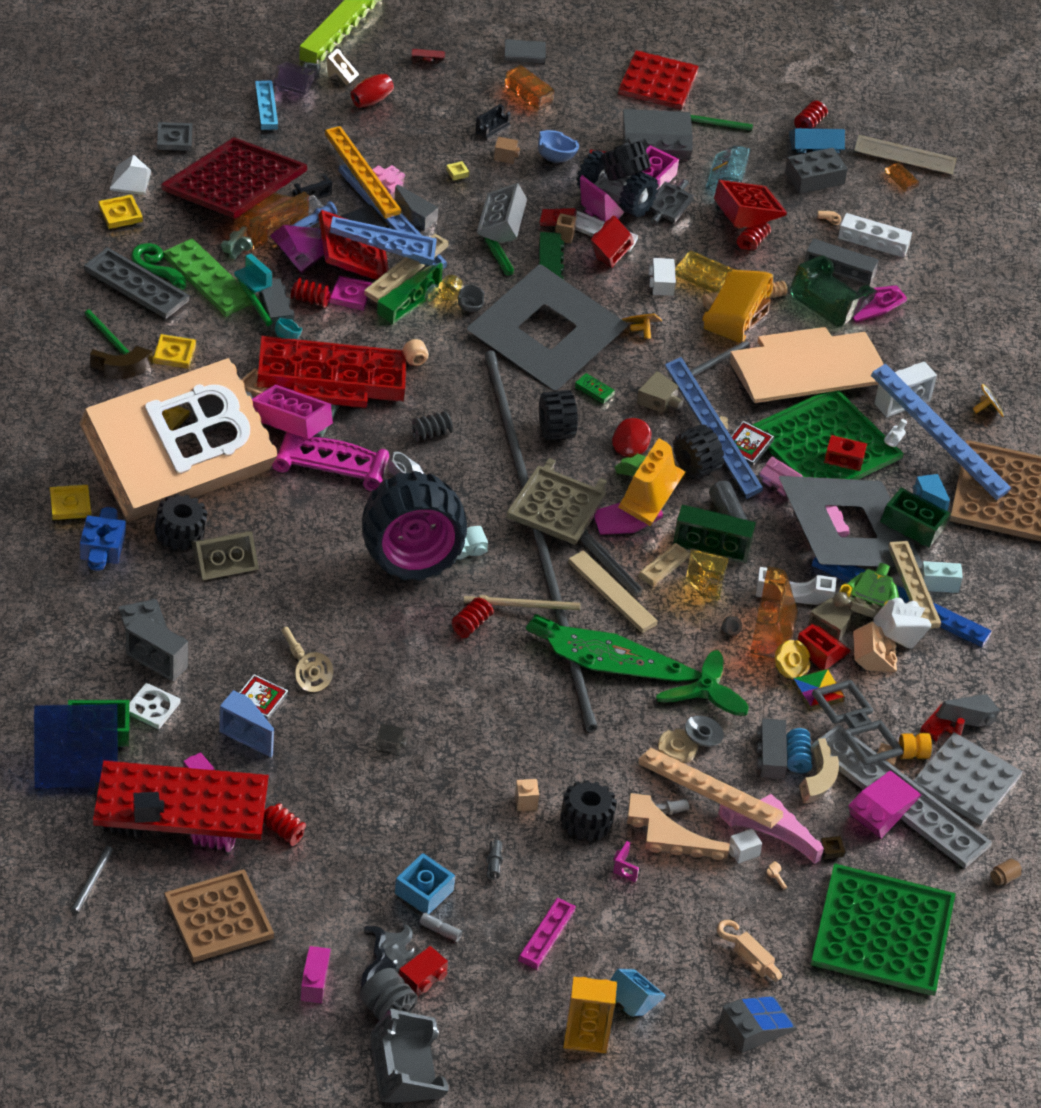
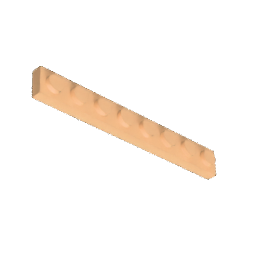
M653 748L648 749L639 758V765L769 828H772L783 818L782 810Z

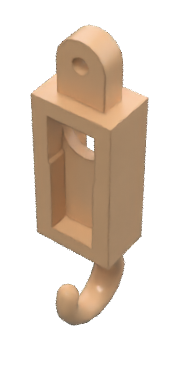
M722 920L719 922L716 929L718 935L724 940L735 943L734 951L762 978L768 975L774 982L782 978L780 970L774 966L775 958L747 931L740 936L724 932L723 928L725 926H732L735 930H739V925L732 920Z

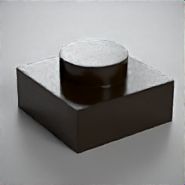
M841 836L820 839V843L824 848L823 855L825 859L845 857L846 851Z

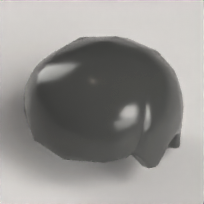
M465 285L460 289L458 304L464 311L478 312L483 307L485 294L475 285Z

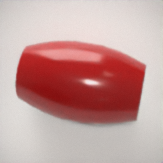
M377 74L358 83L350 92V96L356 107H369L388 97L394 90V85L387 74Z

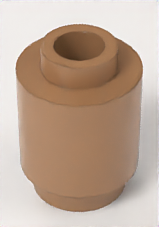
M1010 858L995 866L990 876L996 885H1006L1021 876L1022 867L1018 861Z

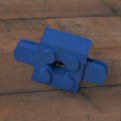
M102 508L99 517L87 515L80 540V559L88 560V567L92 570H103L106 563L119 564L126 537V521L118 520V512L115 508Z

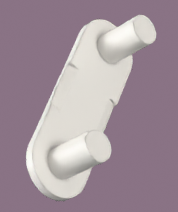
M902 419L898 426H893L884 439L887 445L891 447L898 445L906 433L904 427L907 421Z

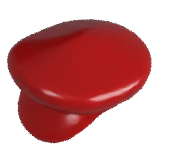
M625 419L618 425L613 434V448L619 455L627 458H632L637 454L642 455L650 444L651 429L641 419Z

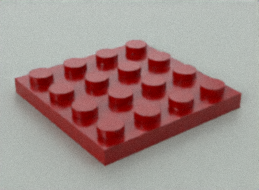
M636 50L619 87L618 94L682 110L698 73L699 66Z
M324 210L320 211L318 217L325 262L374 280H378L389 271L385 250L330 233L332 217H343Z

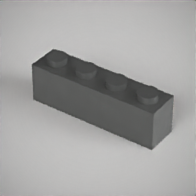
M813 238L807 249L804 264L870 285L876 274L879 259Z

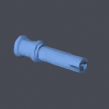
M329 201L327 205L320 209L316 208L311 215L291 226L310 228L319 222L318 214L321 210L335 215L338 212L335 205Z

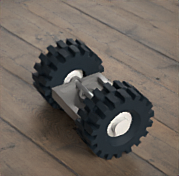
M594 150L592 154L589 153L587 155L588 158H584V163L580 165L581 169L577 173L579 175L576 177L578 188L580 189V177L584 176L607 193L613 200L619 202V207L623 211L635 217L644 216L645 211L648 212L650 210L649 207H652L654 204L652 202L656 199L655 195L658 193L657 188L659 187L658 180L641 171L615 181H609L601 159L603 152Z

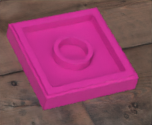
M339 276L329 298V303L364 311L369 299L365 296L364 290L373 283Z

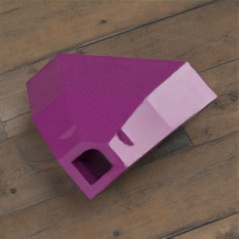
M282 225L270 235L271 239L285 253L301 274L324 257L320 229Z

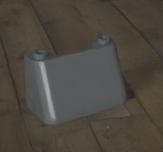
M390 1009L373 1028L370 1042L379 1097L382 1102L392 1104L441 1099L447 1094L449 1085L446 1078L441 1076L435 1077L430 1045L437 1039L439 1034L434 1017Z

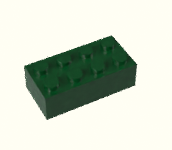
M682 504L677 518L673 544L677 543L687 550L747 564L756 522Z

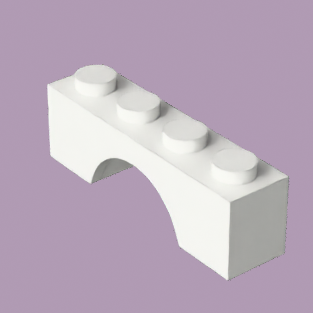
M760 567L756 596L820 605L829 598L834 597L836 578L817 575L811 581L795 583L785 579L778 569Z

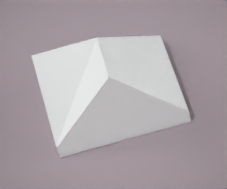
M132 155L116 166L110 191L145 195L151 170L135 155Z

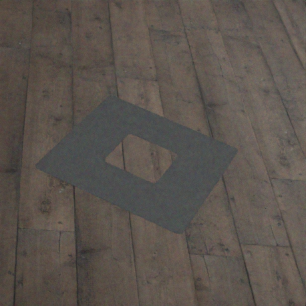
M538 265L467 327V330L551 389L558 390L618 336L628 324L543 265ZM544 304L576 325V328L553 349H548L519 329V326Z
M779 476L781 484L820 564L878 566L879 563H884L890 567H896L888 548L889 543L908 541L918 567L922 568L923 563L911 539L880 522L884 509L891 500L881 481ZM825 506L862 507L877 538H848L839 536Z

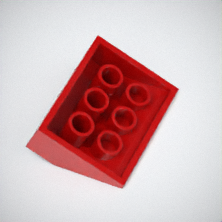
M718 180L713 199L732 222L733 226L737 228L753 227L787 215L785 209L766 186Z

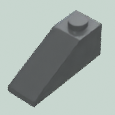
M398 184L395 186V200L412 224L425 231L438 220L437 206Z
M987 694L946 700L936 716L957 722L958 718H963L965 720L964 724L980 727L992 725L996 721L1000 709Z

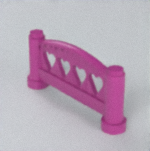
M287 432L272 467L274 470L284 473L290 469L291 464L361 478L364 479L363 486L372 492L383 481L382 477L390 456L389 452L385 449H380L375 453L344 441L319 437L304 439ZM300 446L312 447L314 450L303 454ZM318 450L331 451L332 454L321 458ZM340 453L351 457L343 462H339L336 454ZM359 457L369 461L358 466L354 458Z

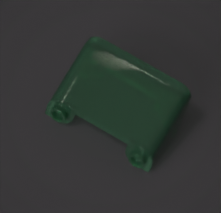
M824 255L799 264L790 286L792 297L837 327L847 324L874 299L877 290L871 286L863 285L856 292L833 277L834 265Z

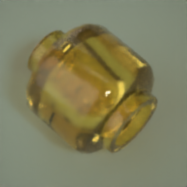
M446 275L438 286L440 296L447 301L456 300L460 289L464 286L463 281L455 275Z

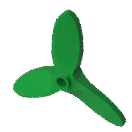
M718 650L710 652L702 666L701 679L689 685L663 691L656 696V701L663 703L691 698H704L723 711L736 716L748 715L749 709L748 704L741 696L730 688L719 684L723 674L724 660L721 652Z

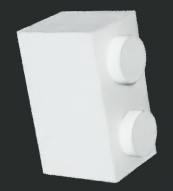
M653 258L652 265H649V275L652 276L649 279V287H652L653 295L674 296L676 284L674 259Z

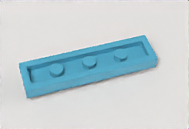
M255 81L261 130L278 129L272 81Z

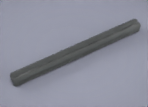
M585 529L580 540L634 597L641 595L643 589Z

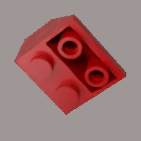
M614 215L605 221L603 227L591 239L596 258L611 268L616 265L634 244L632 234Z
M813 624L798 635L797 641L803 643L810 653L809 660L822 670H827L851 651L825 629Z

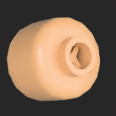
M412 339L403 347V354L408 364L420 366L427 361L429 353L424 342L421 340Z

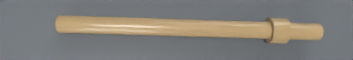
M488 595L479 596L495 606L580 610L581 603L492 598L488 597ZM464 596V604H469L477 597Z

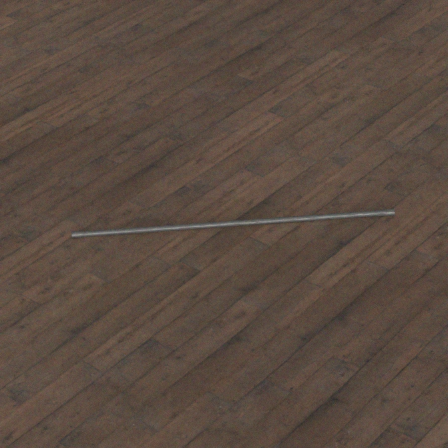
M487 351L485 353L487 367L491 374L520 485L523 489L529 478L499 373L497 358L494 351ZM532 528L552 601L562 602L544 533ZM554 609L558 625L569 627L565 610ZM568 659L586 731L593 732L597 730L598 726L591 708L580 665Z

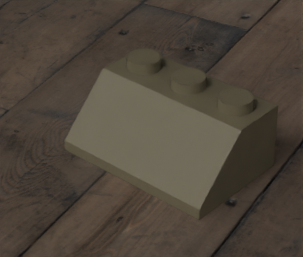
M252 531L191 542L195 563L202 580L259 570Z

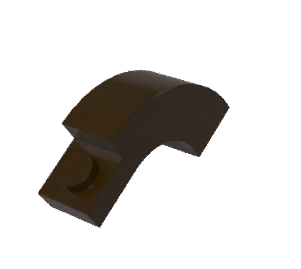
M135 346L131 352L124 355H111L94 349L90 353V367L104 371V377L111 379H127L138 376L147 371L153 364V351L139 346Z

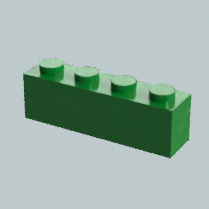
M438 263L424 268L410 279L405 280L403 284L394 288L386 296L381 297L377 303V314L391 324H394L440 292L443 264Z

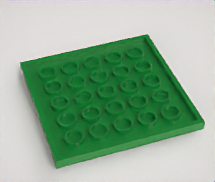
M840 391L820 393L752 424L754 427L774 436V441L767 450L777 460L800 473L803 477L859 480L903 459L904 455L897 446L891 447L884 442L886 436ZM831 435L867 443L861 471L824 463Z
M834 863L810 965L935 996L956 893Z

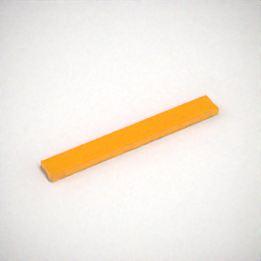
M338 126L325 130V136L383 217L386 219L401 214L400 207L342 127Z

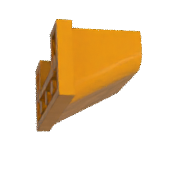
M658 438L633 476L626 494L618 508L649 526L653 524L685 471L675 466L672 448L667 442Z

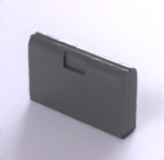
M505 39L504 61L545 64L546 42Z

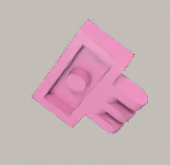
M378 165L372 169L390 195L395 193V186L397 184L403 187L401 180L405 178V174L403 172L400 173V170L396 169L393 165L386 169Z

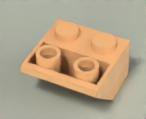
M870 622L853 631L854 657L858 664L869 671H897L896 642L886 637L881 627H878L874 622Z

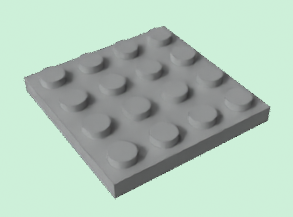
M953 733L913 782L938 801L982 825L1019 780L1023 771L960 735Z

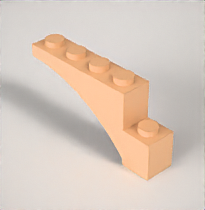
M630 794L627 824H631L634 827L647 826L645 849L655 853L666 851L673 855L691 854V856L697 858L707 856L715 860L727 859L730 843L714 841L686 830L667 817L652 802L650 795Z

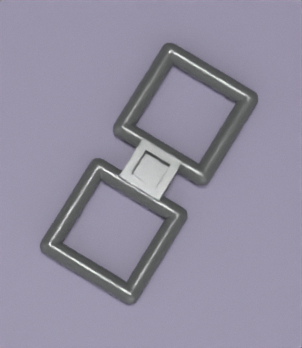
M852 680L842 681L812 691L813 697L833 724L841 722L848 724L850 728L843 730L841 735L863 765H869L903 754V748L881 720L871 722L867 715L873 713V708ZM848 688L862 708L836 715L822 695ZM878 729L893 749L866 756L852 736Z

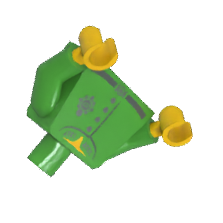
M879 563L876 571L867 569L865 572H861L847 584H843L839 591L847 593L848 597L851 594L853 599L859 597L865 600L867 604L872 605V603H875L881 607L889 599L899 598L897 585L893 583L892 577L887 576L890 566L884 563Z

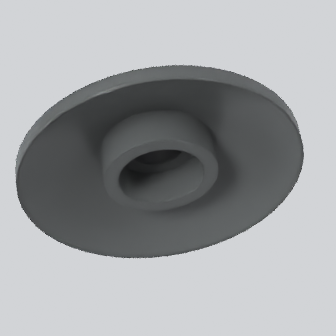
M693 716L685 724L687 736L700 746L714 747L723 740L724 732L722 727L709 717Z

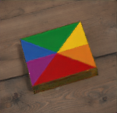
M829 669L793 678L792 681L809 711L821 708L813 697L812 691L837 683ZM841 690L822 695L829 705L845 701V696Z

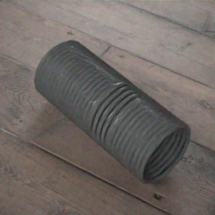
M719 481L713 484L709 489V495L717 512L747 520L731 483Z

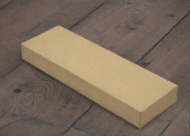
M675 543L642 569L638 577L653 587L690 557V552Z

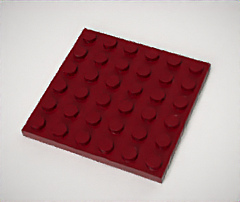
M233 137L163 182L161 189L235 219L247 210L252 209L259 202L264 201L273 193H276L285 185H288L297 177H300L308 171L305 163Z

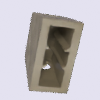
M656 371L639 389L637 404L663 413L670 406L680 409L684 400L677 397L678 385Z
M829 598L811 611L808 625L813 624L822 627L840 641L852 622L854 611L850 610L847 606L842 608L835 606L833 598Z

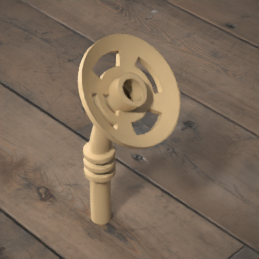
M288 627L282 628L281 631L290 645L292 655L295 659H298L295 668V678L299 686L310 692H317L326 688L333 677V665L330 659L319 652H311L304 655L303 648L300 643L296 642ZM311 657H316L315 661L309 662L307 659ZM322 661H324L326 664L327 674L324 673L325 670L323 664L321 663ZM300 669H301V675H302L303 679L305 680L304 682H302V680H301V678H300V673H299V672H300ZM319 678L323 680L319 685L311 686V681H316Z

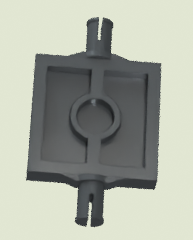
M683 179L678 186L664 181L655 195L656 199L652 202L654 204L652 207H649L650 211L655 213L653 218H651L652 223L657 224L661 217L674 223L679 219L694 200V195L684 190L689 184L687 180Z

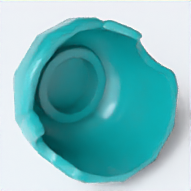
M279 318L275 324V332L279 338L298 339L302 333V327H299L291 319Z

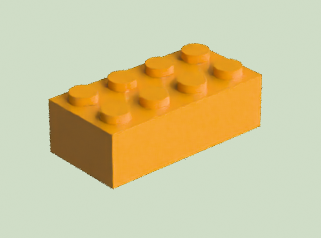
M573 976L563 1048L607 1054L615 1008L617 982L607 979L599 980Z

